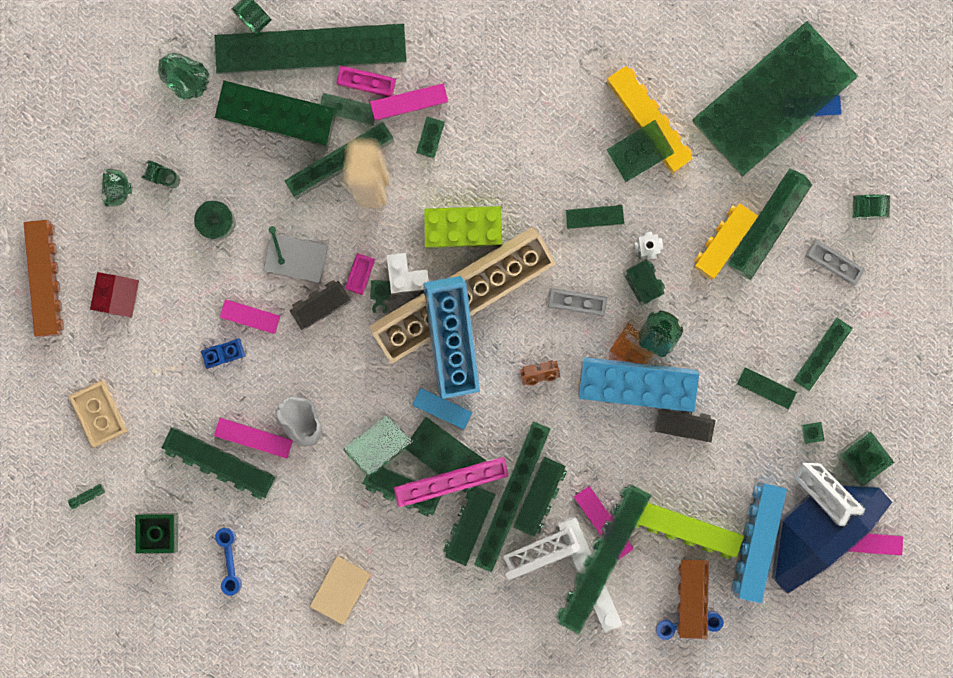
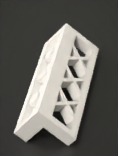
M802 463L795 479L838 525H845L850 514H863L865 509L820 463Z
M567 528L504 555L510 569L505 573L508 580L569 556L581 549L572 528ZM568 534L572 544L565 545L560 543L562 535ZM545 542L555 544L553 552L543 549ZM532 548L539 551L536 559L527 556L529 549ZM514 555L522 558L521 564L517 567L514 566L511 557Z

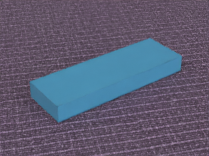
M420 388L412 404L461 429H465L472 412Z

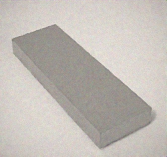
M817 239L805 255L853 286L857 284L865 271L864 268Z
M551 288L548 307L605 316L608 297Z

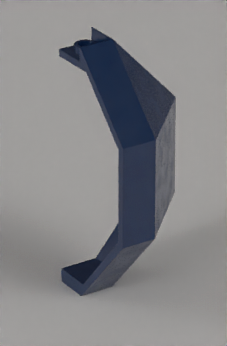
M841 485L865 509L863 514H850L845 525H838L810 494L780 519L772 578L785 593L792 592L830 568L871 532L892 504V501L879 487Z

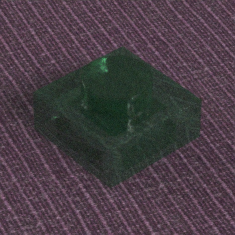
M822 422L801 425L804 444L825 441Z

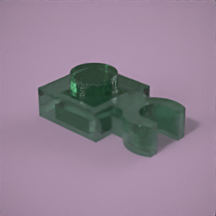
M371 280L370 299L376 300L372 307L373 313H376L378 306H382L383 314H386L387 306L384 304V300H390V281Z

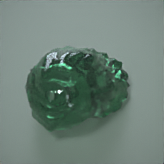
M170 53L159 59L158 74L160 80L167 85V88H171L181 100L192 99L193 97L196 99L207 90L206 85L210 83L207 79L210 74L201 62L194 61L187 56L177 53Z

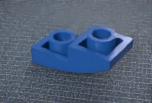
M240 338L201 351L206 369L246 357Z

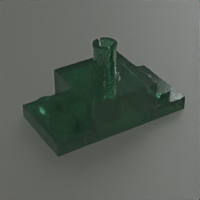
M425 417L403 447L439 475L487 461L428 417ZM469 488L463 489L462 491L466 493V491Z

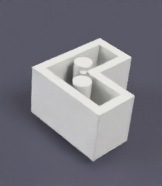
M406 253L387 255L392 295L424 291L423 283L429 282L428 270L409 272Z

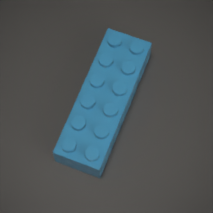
M462 276L423 283L437 388L441 398L446 399L480 392L466 282Z
M583 357L578 396L579 399L694 412L699 373L694 369Z
M758 482L757 486L754 485L752 492L754 502L750 504L748 510L750 520L749 523L745 524L744 528L746 538L740 547L742 556L741 560L737 561L735 572H738L731 586V591H734L733 595L739 599L762 604L786 496V488Z

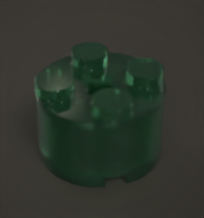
M220 201L204 202L199 206L194 216V225L197 231L212 241H219L229 237L235 229L236 221L232 210ZM216 216H217V219L219 220V222H218V224H217V223H214V224H213V222H211V220H212V218L215 219Z
M651 312L639 331V345L660 357H665L673 351L683 334V327H680L678 324L679 320L677 317L669 312Z

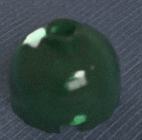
M104 168L102 194L106 195V199H102L103 206H120L127 200L128 194H132V183L128 182V177L124 172L117 169Z

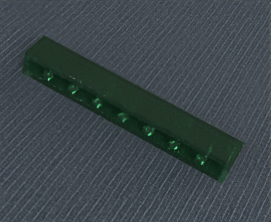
M532 421L474 566L492 573L551 428Z
M628 484L627 487L624 486L620 491L619 496L621 498L618 504L615 503L613 505L609 521L606 520L601 528L603 533L600 538L595 539L592 545L593 552L590 556H586L583 562V566H585L581 573L578 572L573 581L575 583L572 591L569 590L564 598L566 601L564 607H560L555 615V618H557L556 623L578 635L652 496L632 484Z

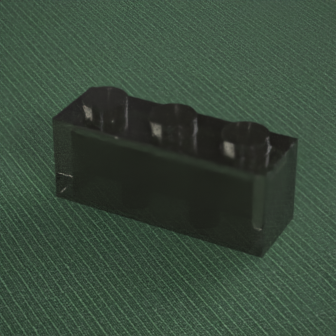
M332 280L325 285L326 288L320 292L316 290L308 295L309 299L304 302L299 300L292 304L293 308L289 311L302 331L352 302L340 281L335 282V280Z
M662 408L656 411L653 432L712 443L716 420L711 419V415L700 413V416H693L692 412L689 411L678 413L673 412L672 409Z

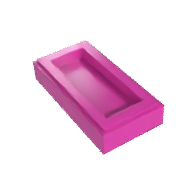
M359 253L356 254L345 286L346 290L360 295L364 294L375 262L374 258Z

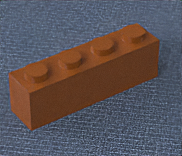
M681 560L678 568L681 583L678 585V593L680 595L678 614L680 615V622L677 625V632L680 634V638L708 639L709 561Z

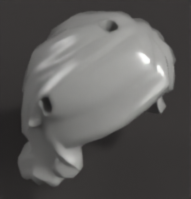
M289 396L288 399H283V403L278 404L279 408L275 410V416L284 433L299 446L315 445L321 436L322 427L314 403L310 399L306 400L297 396Z

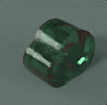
M239 0L231 8L233 13L255 35L272 21L268 14L254 0Z
M869 194L853 196L852 218L870 220L889 219L890 195Z

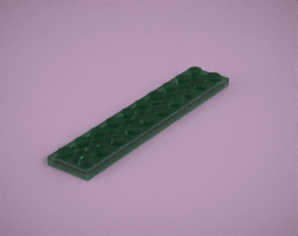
M404 23L214 35L217 74L340 67V65L359 66L407 63Z

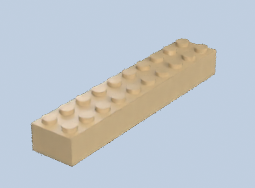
M351 140L346 184L359 207L382 209V205H386L387 202L385 186L389 185V172L380 149H378L376 143Z
M531 227L449 278L462 276L466 282L471 316L554 266L556 262L539 232L534 227ZM424 293L369 326L391 364L431 340Z

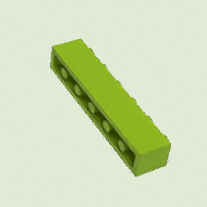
M633 497L625 518L629 521L628 525L640 528V525L648 527V532L657 535L659 531L666 533V538L675 541L677 538L683 539L684 544L692 547L695 544L701 545V550L713 553V550L721 552L720 556L730 560L732 556L737 558L744 538L742 534Z

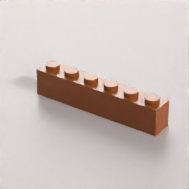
M48 220L23 222L34 337L62 335L64 322L63 319H60L62 303L61 300H58L60 283L56 279V273H58L59 269L54 255L57 253L56 244L53 243L52 238L55 235L54 225Z

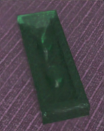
M327 93L322 94L320 104L336 108L337 117L374 126L375 121L370 104Z
M623 205L565 210L567 229L624 225Z
M744 367L736 385L786 409L790 408L797 393Z

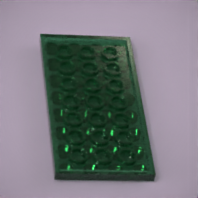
M806 21L694 117L692 122L733 168L744 177L859 76Z

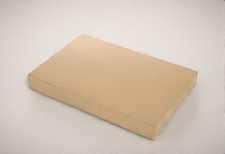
M104 380L68 396L92 448L128 432Z
M337 555L310 607L344 625L371 573Z

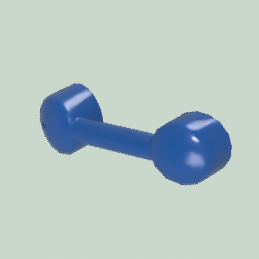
M222 528L215 534L217 544L224 547L228 577L224 578L221 583V590L225 595L232 596L237 594L242 588L241 579L235 575L232 544L236 540V535L232 529Z
M708 611V630L717 632L724 625L723 618L716 611ZM667 619L659 621L656 625L658 637L662 640L671 639L677 630L679 622L672 623Z

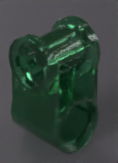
M147 161L148 166L145 174L141 176L142 179L172 189L180 184V176L175 171L156 162ZM173 174L174 180L171 183H167V176Z

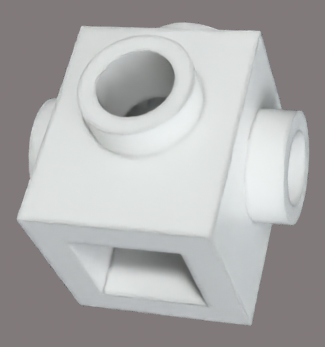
M652 232L641 233V237H638L637 242H634L636 254L639 253V258L645 257V260L656 259V256L660 254V250H663L662 239H658V234L653 235ZM652 242L653 248H647L646 243Z

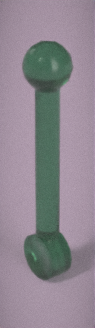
M271 226L268 231L272 234L279 258L278 264L283 265L285 259L282 258L276 238V228Z

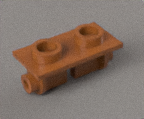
M553 360L540 363L541 370H537L536 364L524 366L523 369H520L523 386H532L545 380L553 381L560 377L557 361L553 362Z

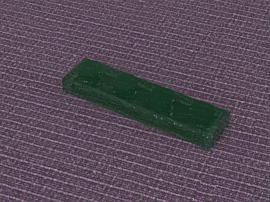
M836 317L793 381L807 391H810L853 328Z

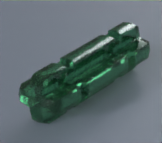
M98 484L93 489L90 488L77 495V497L69 499L68 504L71 509H75L80 504L82 505L96 498V496L104 494L105 489L102 484Z

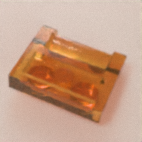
M628 322L609 351L625 362L647 364L660 343L656 340H651L633 328V325ZM627 334L650 347L648 352L625 338Z

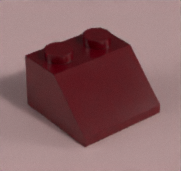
M97 272L90 310L132 318L139 280Z

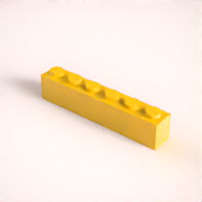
M625 65L608 77L606 83L671 174H673L693 159L691 157L693 153L687 145L684 146L680 140L682 138L676 130L673 131L671 129L667 116L665 114L661 115L658 110L659 105L654 99L651 100L647 95L648 90L644 84H639L636 80L637 75L632 68L628 69Z

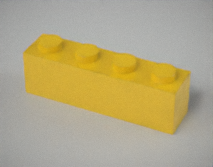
M740 203L736 207L734 205L731 206L726 213L729 217L725 222L721 221L715 230L718 232L715 237L710 236L704 245L707 247L703 253L699 252L693 260L696 263L693 267L711 280L715 279L758 217V215Z

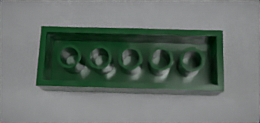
M223 80L214 118L329 147L337 109Z

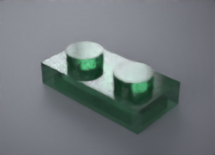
M426 117L416 154L435 159L445 121Z

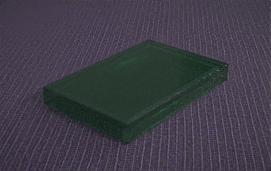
M656 120L607 149L625 182H628L675 153Z
M386 415L345 446L343 451L369 478L412 445L413 441Z

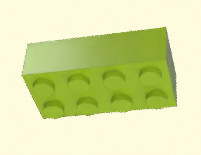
M501 206L424 209L426 249L502 246Z

